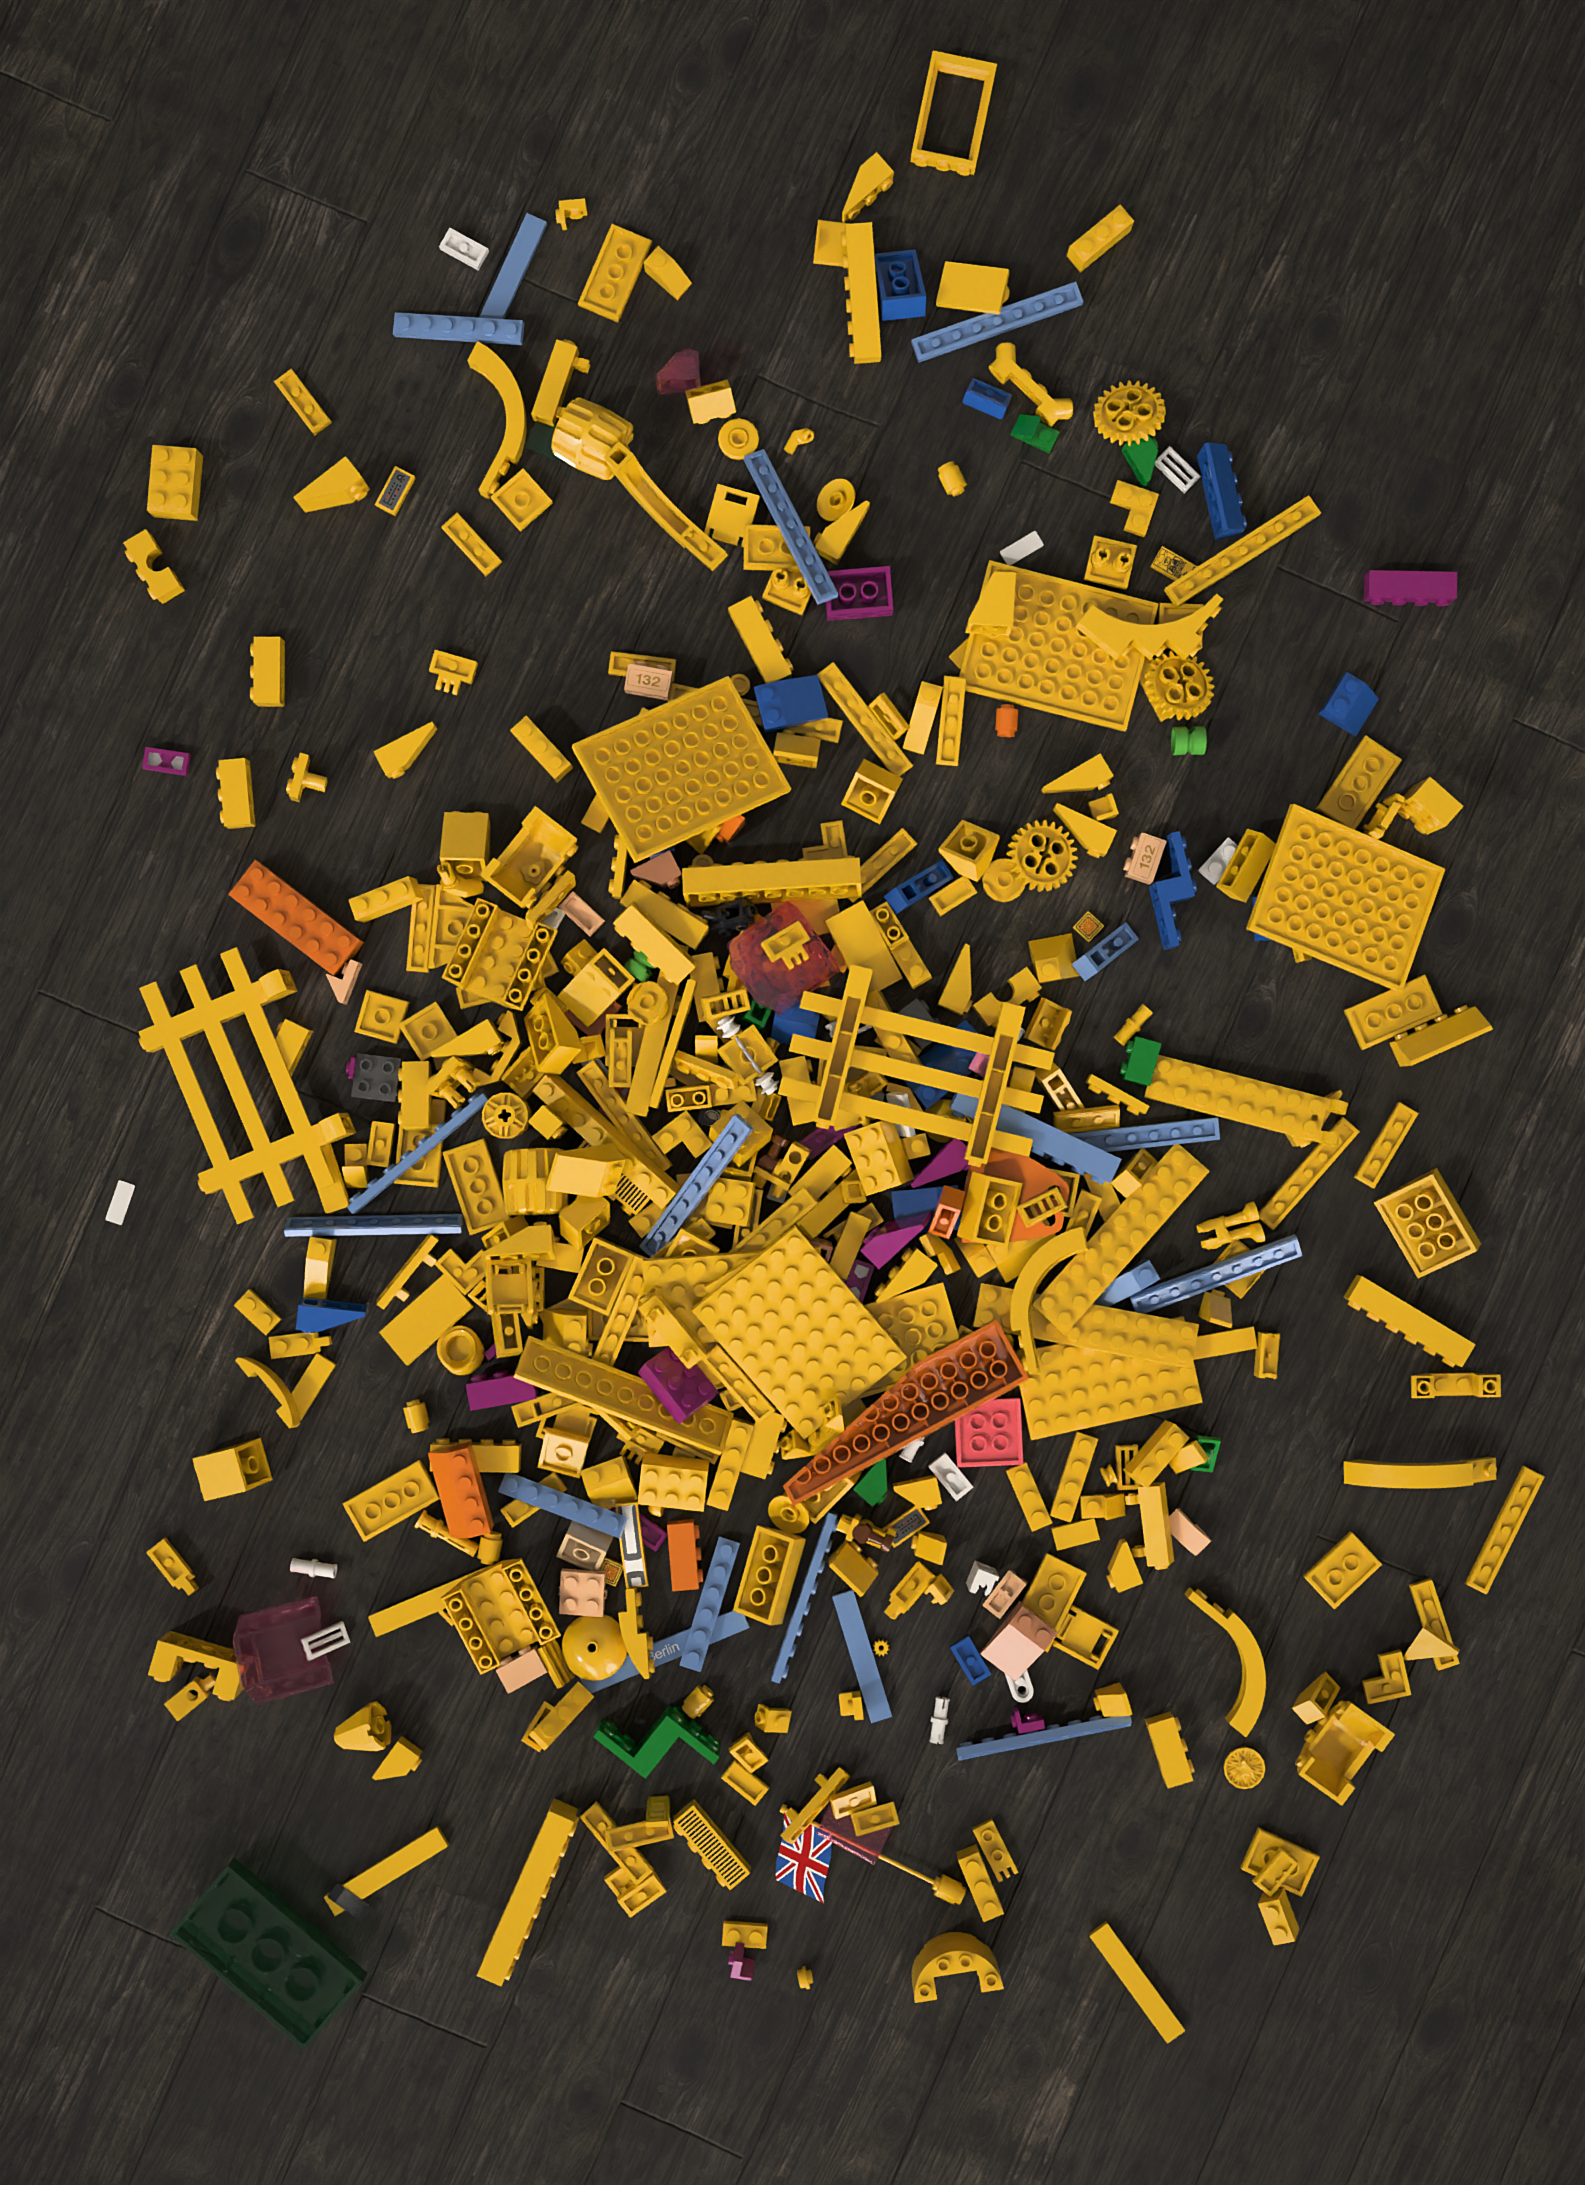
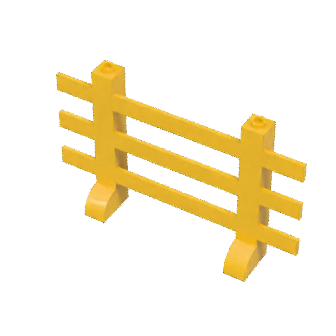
M235 947L220 954L235 991L212 1000L197 964L180 971L195 1008L177 1016L171 1017L156 981L139 988L154 1023L153 1026L139 1031V1043L147 1052L165 1049L213 1165V1168L198 1174V1185L206 1194H212L223 1189L237 1224L254 1218L241 1186V1181L263 1172L277 1207L295 1201L281 1164L304 1155L318 1190L333 1185L335 1181L321 1147L355 1134L356 1130L348 1113H337L311 1126L262 1008L264 1005L298 992L289 971L277 969L262 976L259 981L252 983L239 950ZM243 1014L246 1015L294 1131V1134L273 1143L269 1139L222 1026V1023ZM203 1031L206 1033L254 1151L232 1160L229 1157L182 1044V1040Z
M852 964L842 1000L808 991L803 992L800 1004L801 1009L838 1017L832 1043L796 1034L792 1036L790 1052L827 1060L821 1086L782 1077L778 1094L815 1103L816 1107L812 1121L817 1122L816 1127L829 1130V1126L835 1125L839 1109L968 1141L964 1159L968 1160V1165L981 1168V1164H987L991 1147L1029 1157L1033 1139L995 1130L1002 1104L1035 1113H1040L1044 1096L1006 1087L1012 1061L1051 1070L1055 1053L1017 1044L1026 1007L1003 1002L1000 1006L993 1038L864 1006L873 970ZM862 1023L987 1054L989 1059L984 1079L981 1081L854 1049L859 1025ZM849 1066L979 1098L973 1123L970 1124L845 1093L843 1089Z

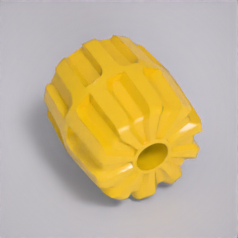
M576 398L567 405L558 420L552 438L551 449L554 455L576 469L603 480H610L615 474L603 457L618 441L630 450L628 444L633 440L634 434L632 431L634 427L630 422L611 410L585 399Z
M529 1148L505 1152L502 1185L505 1210L508 1215L559 1214L562 1208L568 1205L569 1193L548 1191L545 1188L556 1152L565 1150L560 1148Z

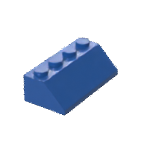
M1204 443L1197 455V461L1215 541L1241 536L1247 527L1245 515L1241 514L1242 499L1240 493L1237 494L1235 487L1237 485V476L1231 469L1233 462L1231 451L1227 450L1226 444Z
M966 1020L956 1027L957 1029L979 1034ZM937 1043L919 1059L925 1067L966 1077L973 1072L968 1067L977 1052ZM901 1079L911 1089L925 1109H928L948 1092L947 1090Z

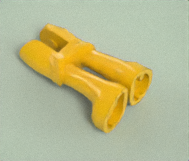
M1255 1202L1247 1203L1239 1213L1227 1217L1223 1215L1198 1224L1196 1226L1198 1233L1209 1232L1215 1229L1217 1234L1216 1237L1202 1240V1248L1208 1250L1217 1249L1223 1244L1232 1243V1241L1243 1238H1252L1255 1242H1264L1265 1235L1259 1222L1232 1231L1227 1230V1227L1259 1220Z

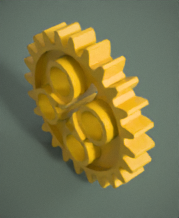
M1129 380L1127 386L1119 382V388L1112 385L1111 392L1104 390V397H1098V403L1095 404V411H1093L1095 427H1098L1099 434L1103 433L1104 439L1110 437L1111 443L1119 440V445L1121 446L1124 441H1127L1128 446H1131L1134 440L1137 444H1140L1141 438L1148 441V434L1155 436V429L1160 430L1161 423H1164V399H1161V393L1155 392V387L1148 390V383L1141 387L1140 381L1132 385Z
M1172 651L1167 655L1163 653L1152 662L1144 676L1147 679L1144 686L1149 687L1145 694L1152 695L1149 702L1155 701L1157 704L1154 708L1161 707L1162 715L1166 711L1169 712L1170 719L1175 714L1178 720H1181L1183 716L1186 720H1189L1191 716L1197 717L1199 713H1203L1211 703L1210 699L1214 696L1211 691L1215 686L1209 684L1213 677L1206 676L1210 670H1203L1202 666L1204 663L1197 664L1196 656L1192 660L1189 659V656L1183 660L1179 655H1174Z
M1037 820L1032 822V826L1030 823L1024 825L1025 829L1020 828L1017 830L1019 835L1015 834L1012 836L1015 842L1008 844L1013 849L1007 852V855L1012 857L1007 864H1014V868L1010 872L1017 871L1018 875L1015 880L1022 878V886L1030 883L1029 890L1034 889L1036 886L1038 892L1043 891L1044 886L1047 892L1052 890V886L1057 889L1060 887V883L1064 884L1067 882L1066 877L1069 878L1073 875L1070 870L1076 868V865L1071 863L1078 859V857L1072 855L1077 848H1071L1070 846L1074 839L1067 840L1069 832L1062 834L1063 827L1060 826L1055 829V822L1050 823L1049 826H1047L1046 820L1042 821L1040 825ZM1032 837L1039 841L1038 847L1032 844ZM1052 845L1058 847L1059 854H1055L1052 851ZM1026 858L1032 860V867H1028L1026 865ZM1046 865L1052 868V875L1046 872Z

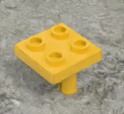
M1094 536L1084 580L1126 590L1137 545Z
M777 569L772 572L762 599L803 615L812 593L801 571H782V569Z
M300 753L299 758H294L292 765L293 773H295L294 778H289L286 788L290 799L296 802H300L302 791L305 787L325 792L328 782L327 777L308 772L310 757L307 754Z
M452 1056L443 1062L442 1068L437 1074L429 1078L424 1090L429 1095L448 1100L455 1109H458L461 1106L459 1102L464 1103L465 1098L456 1091V1088L462 1083L469 1092H473L476 1090L474 1086L478 1087L480 1082L469 1073L470 1070L475 1068L469 1061Z

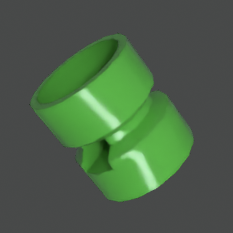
M1174 726L1172 728V755H1186L1187 752H1190L1191 755L1205 754L1207 742L1205 726H1192L1190 730L1186 726Z
M634 950V957L629 958L623 967L641 982H647L652 975L651 970L657 969V967H653L647 961V956L642 951Z

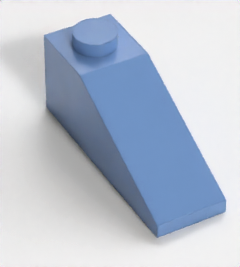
M1125 922L1072 963V965L1083 980L1086 981L1138 941L1139 938Z
M1143 1259L1118 1274L1095 1300L1096 1305L1109 1307L1160 1280V1277L1150 1260Z

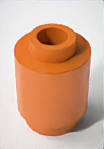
M1002 704L1001 708L996 709L995 730L997 731V736L1015 737L1018 725V709H1014V705Z

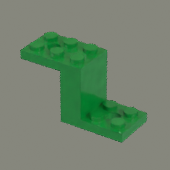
M668 1705L637 1746L629 1735H622L617 1731V1726L609 1720L606 1722L604 1719H601L593 1735L597 1741L645 1779L678 1737L713 1764L720 1757V1741L714 1735H707L703 1732L702 1726L694 1720L689 1721L684 1717L685 1713L677 1706L673 1708L671 1705Z

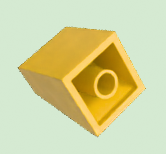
M998 569L993 572L969 617L965 633L1010 634L1014 618L1016 573L1011 572L1010 569Z
M444 812L440 861L441 863H450L453 873L464 879L479 878L481 881H487L480 874L490 863L491 825L488 813Z
M261 1438L193 1458L204 1501L245 1492L273 1480Z

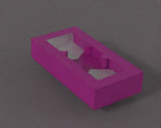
M145 747L142 769L188 776L191 754Z
M855 1259L845 1284L863 1302L875 1265Z

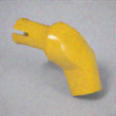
M448 862L441 863L443 870L440 865L437 866V871L441 876L440 886L446 892L464 898L483 893L484 886L479 878L464 879L454 874Z

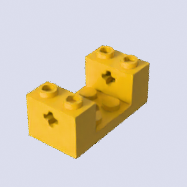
M169 1631L157 1642L148 1675L153 1676L154 1680L159 1682L170 1681L181 1671L184 1661L191 1663L198 1661L211 1669H217L218 1667L220 1669L212 1694L218 1695V1698L221 1700L230 1701L231 1699L234 1700L244 1690L254 1655Z

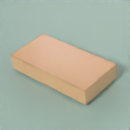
M574 891L558 906L590 937L605 922Z

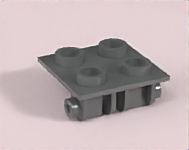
M357 1053L351 1097L395 1102L399 1091L397 1086L401 1059Z

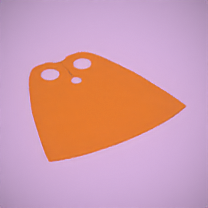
M991 1147L987 1164H981V1168L971 1165L968 1170L961 1215L972 1171L1023 1183L1018 1206L1046 1193L1051 1185H1057L1060 1188L1061 1195L1066 1202L1068 1200L1069 1187L1060 1176L1032 1158ZM1051 1199L1054 1206H1059L1056 1199ZM1042 1200L1046 1211H1049L1050 1208L1046 1200ZM1034 1206L1038 1215H1041L1042 1212L1038 1206ZM1027 1208L1026 1212L1031 1220L1034 1217L1030 1209ZM1016 1210L1009 1242L1041 1238L1057 1233L1063 1226L1064 1214L1062 1210L1054 1214L1056 1221L1052 1226H1045L1041 1221L1029 1228H1026ZM962 1238L963 1243H978Z

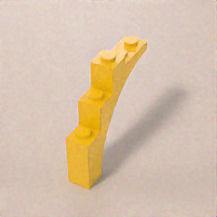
M1216 594L1205 606L1193 614L1174 622L1158 625H1140L1125 622L1107 615L1092 605L1079 620L1076 628L1115 660L1120 655L1125 657L1132 646L1149 660L1154 655L1159 657L1167 648L1166 646L1185 660L1189 655L1193 657L1201 648L1198 645L1202 640L1199 635L1208 626L1206 620L1210 616L1214 619L1222 609L1219 605L1223 598Z

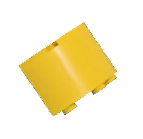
M536 806L522 822L523 828L497 860L493 858L480 874L521 908L527 907L529 909L541 893L543 894L545 891L550 890L552 887L550 882L555 876L558 878L566 869L563 865L578 849L576 845L577 838ZM531 859L536 862L543 861L545 863L544 870L547 875L537 885L531 881L527 882L524 879L525 874L521 870L522 866L528 864Z
M1342 1700L1331 1708L1325 1717L1317 1720L1318 1723L1314 1729H1310L1304 1737L1306 1742L1295 1762L1297 1772L1301 1777L1340 1805L1344 1804L1355 1789L1351 1779L1372 1751L1376 1748L1383 1752L1395 1735L1350 1701Z
M949 1932L932 1938L924 1945V1948L916 1956L913 1963L912 1986L915 2003L937 2000L934 1977L977 1970L981 1992L1004 1989L996 1958L990 1948L975 1936L962 1932Z

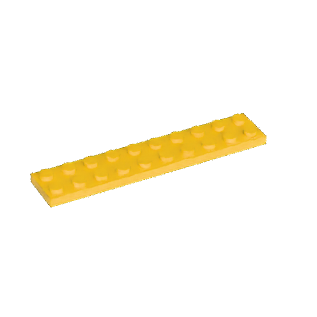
M1174 1144L1156 1164L1144 1183L1122 1202L1087 1242L1089 1251L1077 1253L1034 1301L1032 1307L1065 1335L1210 1171L1181 1145Z
M981 1283L973 1327L982 1328L997 1319L1004 1333L1021 1335V1332H1013L1011 1329L1010 1307L1014 1289ZM1035 1293L1033 1303L1041 1294ZM1092 1304L1064 1335L1036 1309L1032 1307L1031 1310L1034 1339L1192 1368L1199 1324Z
M528 1336L513 1377L718 1455L723 1453L734 1415L732 1412L706 1404L678 1425L642 1378L532 1336Z

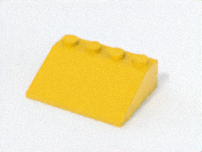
M1437 1168L1416 1177L1374 1202L1418 1278L1478 1251L1481 1245Z

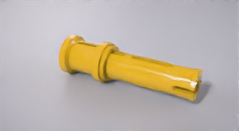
M426 1510L422 1512L414 1526L415 1528L420 1527L430 1533L431 1537H439L472 1557L475 1555L479 1544L468 1538L451 1537L448 1526L444 1525L445 1522L442 1519H435L428 1515Z

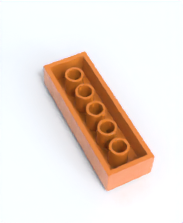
M254 860L228 894L334 976L338 977L341 974L345 963H349L350 959L352 960L365 943L257 860Z

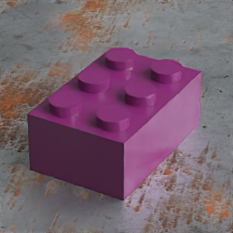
M890 566L827 571L838 592L837 598L825 602L827 621L892 616L893 599Z
M667 1347L647 1361L638 1372L678 1425L708 1404L719 1392L697 1364L688 1369L670 1347Z
M509 1369L496 1371L493 1376L487 1377V1373L474 1375L471 1381L466 1384L470 1411L537 1399L541 1394L540 1387L513 1378L515 1372L509 1373Z

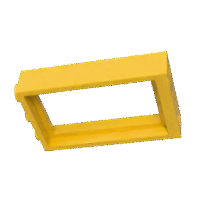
M937 51L932 52L910 162L920 167H926L927 165L936 167L940 171H957L958 174L964 176L974 175L997 64ZM938 71L985 81L969 159L922 150Z

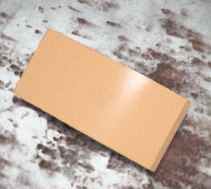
M1180 1508L1176 1509L1169 1516L1171 1534L1195 1556L1212 1541L1197 1524L1194 1525Z

